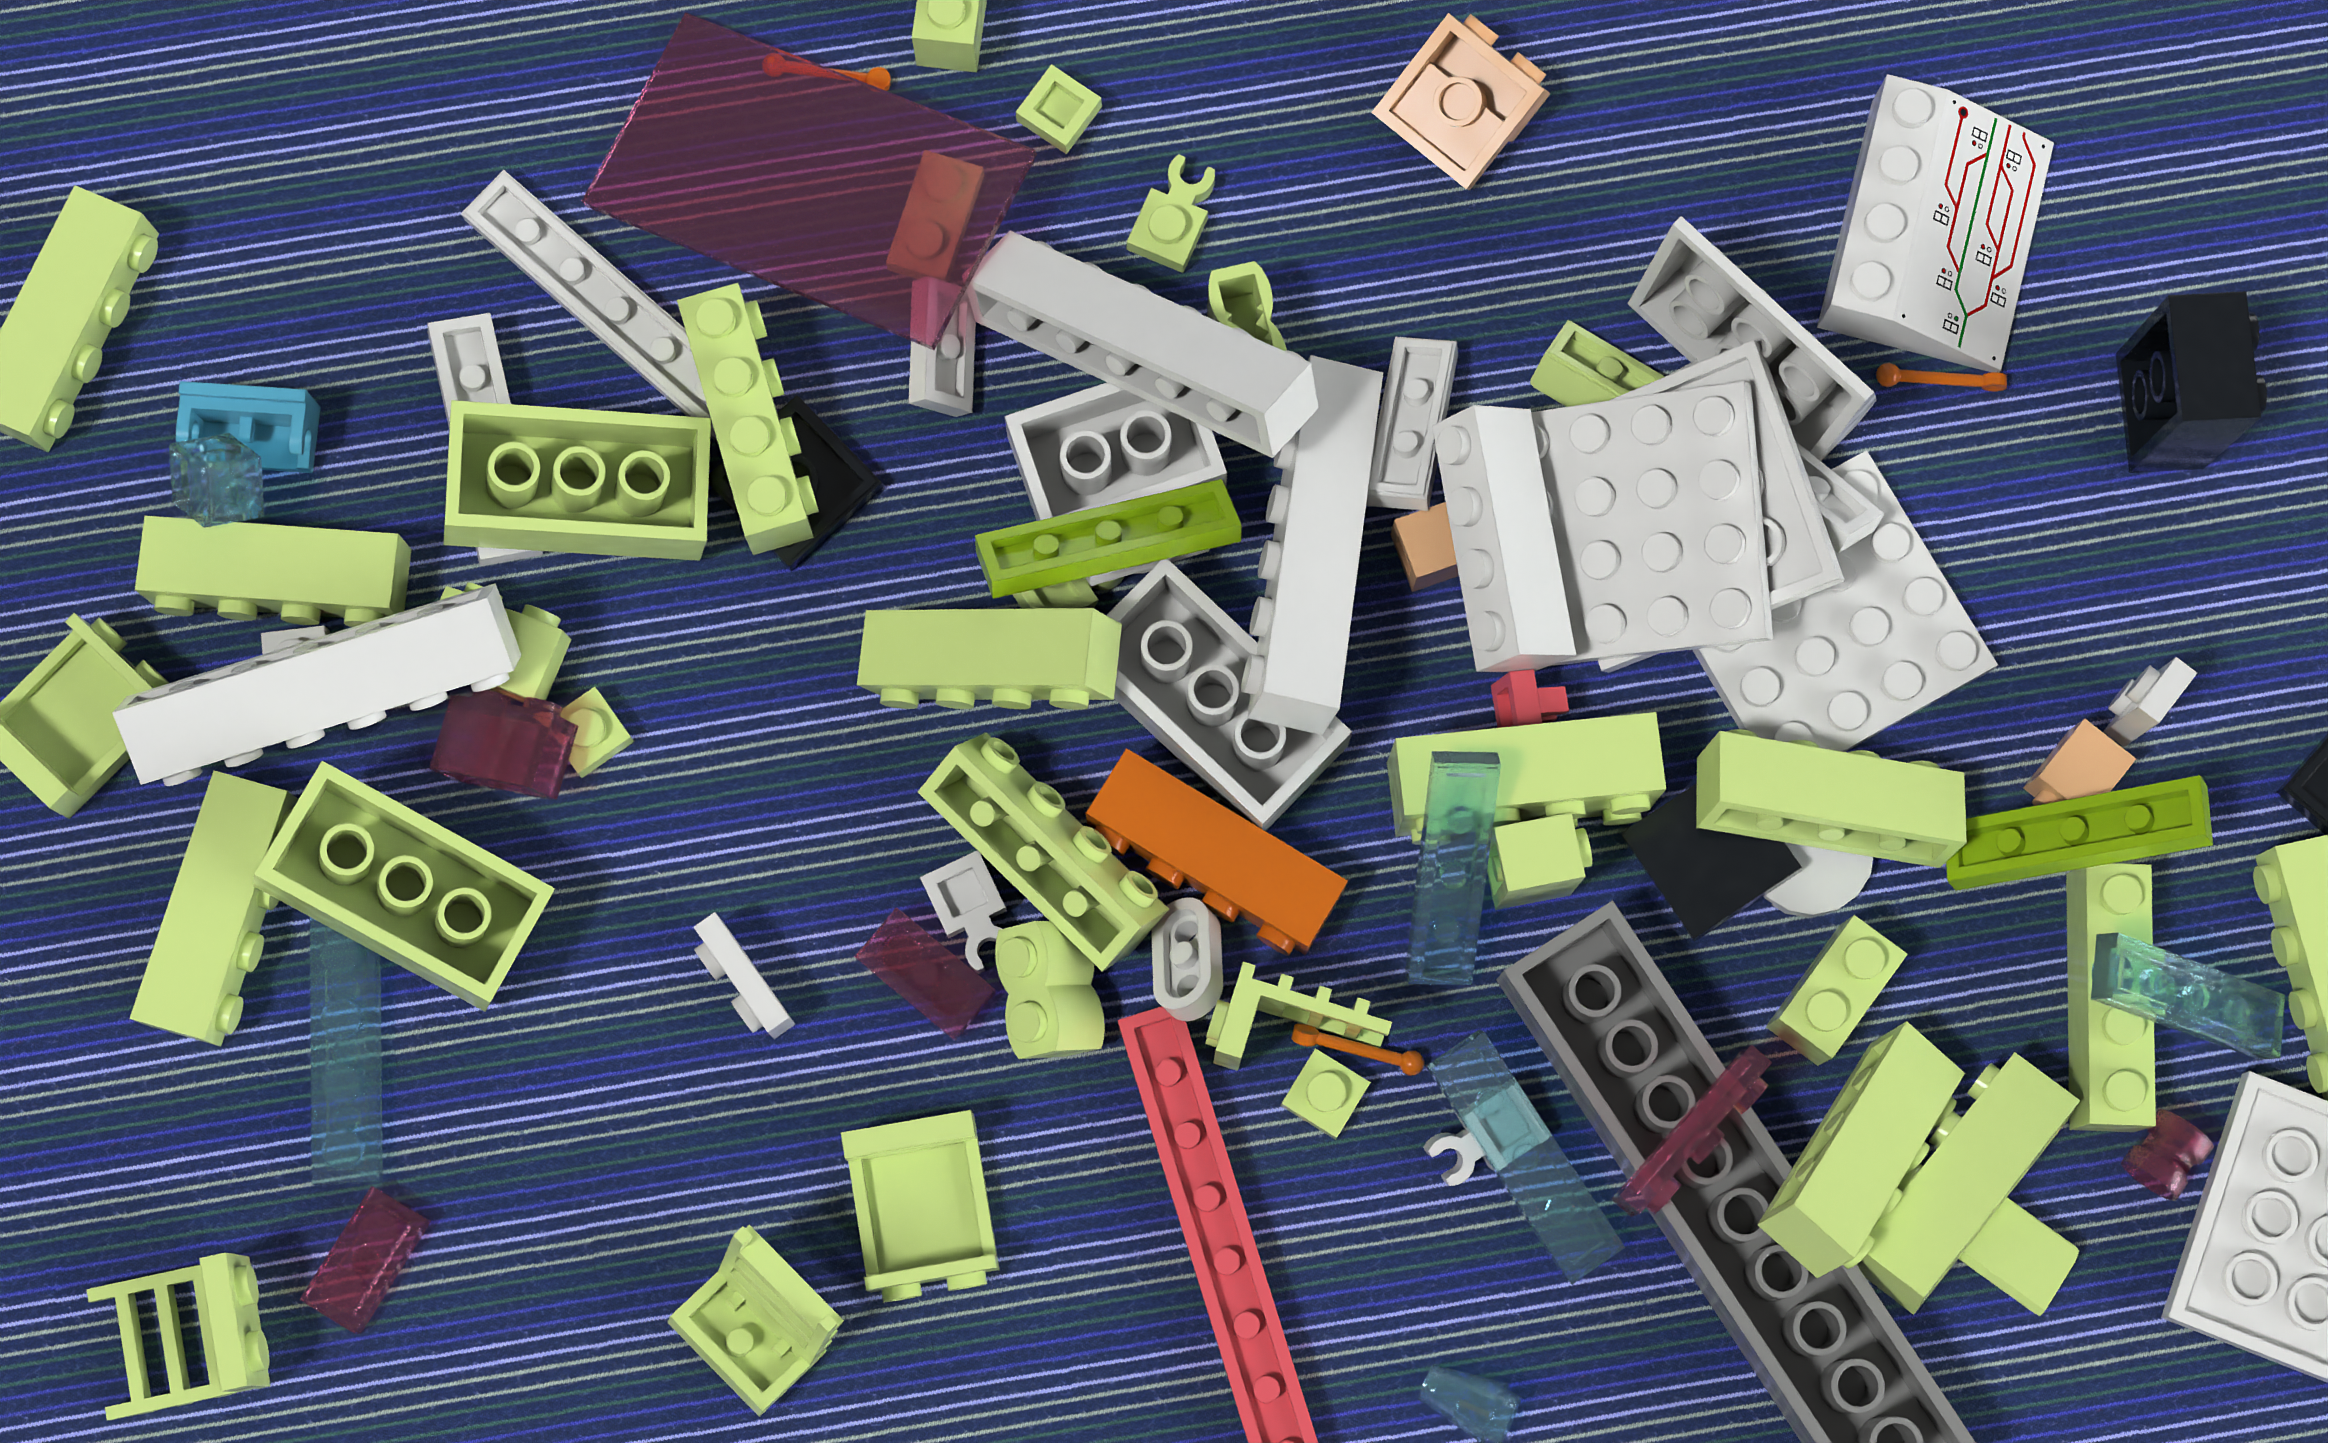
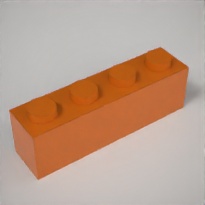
M1127 748L1086 812L1087 824L1107 839L1113 853L1124 856L1127 849L1133 851L1149 861L1146 871L1152 876L1175 889H1179L1182 882L1188 884L1205 895L1201 902L1211 912L1229 922H1234L1238 915L1260 928L1256 934L1259 940L1287 956L1290 955L1293 948L1304 955L1307 954L1348 883V880Z

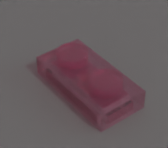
M897 907L854 956L857 961L954 1042L996 993V990Z
M371 1186L299 1300L354 1334H361L432 1220L378 1187Z

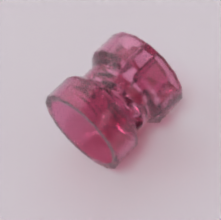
M2158 1109L2156 1112V1126L2147 1128V1138L2142 1144L2133 1145L2120 1164L2131 1177L2150 1191L2170 1201H2176L2188 1184L2186 1175L2192 1166L2202 1165L2214 1148V1145L2203 1132L2185 1119L2167 1110Z

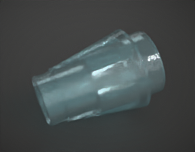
M1433 1364L1423 1383L1418 1401L1429 1405L1431 1409L1480 1443H1485L1487 1439L1495 1443H1503L1514 1421L1522 1396L1508 1390L1509 1383L1450 1368L1444 1369Z

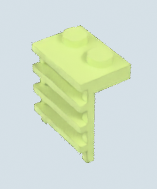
M1243 962L1231 1002L1217 1000L1205 1044L1216 1047L1213 1064L1238 1071L1257 1010L1297 1023L1307 1024L1317 1029L1381 1048L1384 1035L1388 1036L1392 1022L1368 1015L1367 1011L1370 1001L1357 998L1352 1009L1330 1003L1329 998L1332 989L1320 985L1315 998L1292 991L1290 989L1294 977L1282 973L1278 986L1253 979L1256 965Z
M748 1225L746 1228L742 1226L733 1235L718 1272L669 1317L667 1323L760 1417L826 1353V1348L831 1344V1339L837 1334V1328L844 1320Z
M226 1252L199 1258L200 1265L86 1289L88 1302L93 1303L115 1298L131 1402L105 1407L107 1420L151 1413L156 1410L183 1406L197 1401L271 1386L268 1373L270 1363L269 1350L265 1335L261 1330L257 1306L259 1299L258 1283L254 1269L250 1264L249 1256ZM193 1281L210 1384L190 1389L174 1285ZM154 1289L170 1393L151 1397L135 1293Z

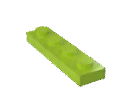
M1219 479L975 535L976 554L992 598L995 599L1241 542V522L1223 480Z
M2198 775L1967 818V843L1946 862L1947 881L1957 891L2212 846L2213 837L2207 785L2202 777Z

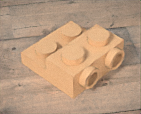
M1448 13L1371 113L1461 186L1471 190L1508 141L1512 143L1551 93L1539 85L1547 74L1519 52L1509 61L1494 49L1492 45L1499 36L1476 17L1470 14L1462 23Z

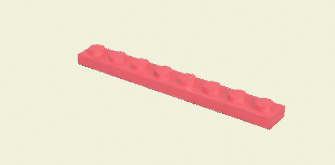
M1162 1006L1117 1020L1247 1442L1318 1443L1187 1023L1172 1017Z

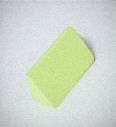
M1567 320L1544 353L1530 380V384L1562 405L1570 407L1609 401L1665 376L1572 321Z
M2006 1198L1965 1249L1959 1260L2034 1314L2041 1316L2076 1262L2079 1250L2075 1245L2012 1200Z

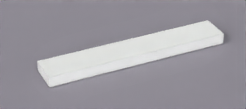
M503 170L461 213L464 220L688 417L711 418L685 328ZM711 420L710 437L718 443Z

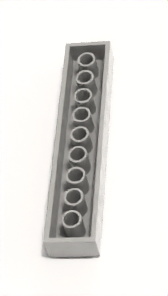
M1613 900L1514 963L1500 974L1496 981L1801 1443H1976L1857 1265L1850 1269H1846L1842 1265L1816 1278L1757 1225L1792 1170V1167Z

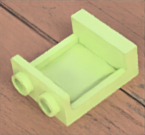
M73 613L65 621L73 629L72 632L0 702V761L50 809L68 819L130 759L112 712L127 696L169 683L144 659L136 667L133 666L120 653L128 643L104 620L98 617L90 625L76 613Z
M967 1110L841 1132L844 1157L849 1164L866 1272V1277H864L866 1291L870 1293L881 1291L883 1302H892L922 1296L921 1284L946 1279L948 1291L986 1285L985 1272L1000 1269L975 1117L972 1111Z

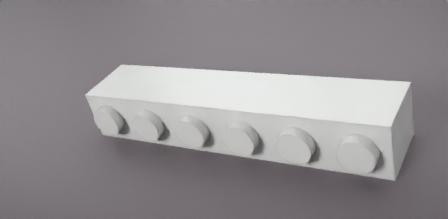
M1009 231L963 277L975 322L1271 458L1283 448L1319 408L1311 362L1306 361L1299 354L1289 350L1283 351L1254 338L1243 329L1231 328L1202 315L1193 307L1176 304L1152 293L1143 285L1131 284L1110 275L1093 263H1083L1060 253L1045 242L1033 241L1013 231Z
M1310 355L1308 362H1311L1319 408L1274 456V467L1283 469L1281 486L1276 484L1273 486L1266 511V522L1274 523L1275 528L1273 541L1266 540L1259 561L1258 578L1266 579L1267 584L1265 598L1260 596L1257 598L1252 612L1250 634L1259 636L1257 654H1250L1247 659L1241 691L1251 694L1247 718L1323 735L1340 709L1383 372Z
M496 583L129 695L112 714L140 784L162 779L165 786H173L199 776L202 773L201 766L224 760L226 767L239 766L264 754L262 748L285 741L288 748L301 747L324 737L325 732L323 729L347 722L349 729H359L381 721L387 716L385 710L409 703L410 709L416 711L443 702L448 698L446 691L470 684L473 692L499 686L510 679L508 672L514 671L521 657V652Z

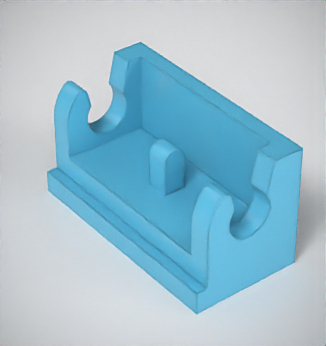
M180 381L176 446L185 447L184 461L188 465L313 473L321 407L306 389Z

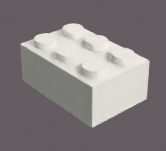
M1108 382L1005 416L1007 437L1036 521L1219 479L1223 480L1226 487L1227 471L1212 430Z

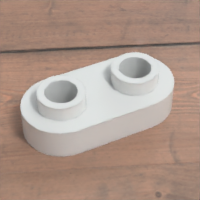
M1186 897L1168 904V912L1152 929L1153 992L1157 1002L1172 1017L1180 1021H1193L1209 1013L1222 994L1221 927L1217 917L1203 902L1196 898Z

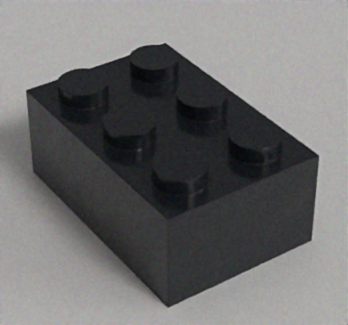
M2246 291L2168 295L2117 351L2116 361L2129 473L2204 469L2261 418V414L2266 408L2267 388L2264 377L2256 375L2254 351L2259 343V323L2256 314L2248 310Z

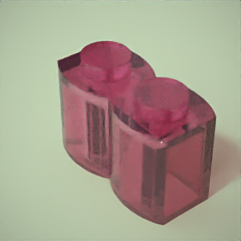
M490 690L473 692L472 697H450L429 767L430 770L452 780L474 786L507 790L527 796L557 800L578 730V725L560 717L563 709L561 706L532 697H525L523 706L510 705L511 698Z

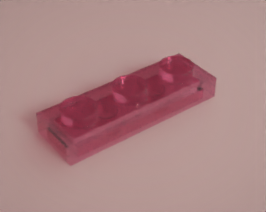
M1753 1045L1740 1051L1611 1200L1630 1217L1640 1214L1646 1207L1655 1215L1681 1186L1673 1176L1690 1157L1697 1164H1700L1725 1136L1716 1126L1734 1107L1740 1114L1745 1113L1765 1091L1768 1084L1760 1076L1772 1062Z

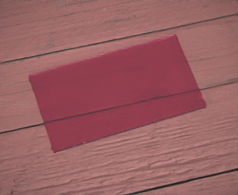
M685 12L589 189L586 191L582 203L595 211L935 350L1030 167L1034 164L1037 153L1033 148Z

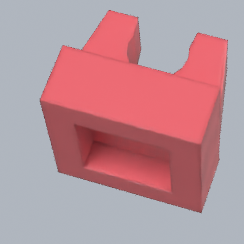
M1534 669L1510 671L1491 685L1497 728L1553 722L1557 719V715L1569 712L1565 686L1537 688Z

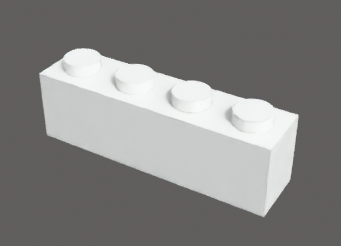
M1473 405L1432 425L1476 672H1510L1534 669L1535 672L1575 656L1576 650L1531 410Z

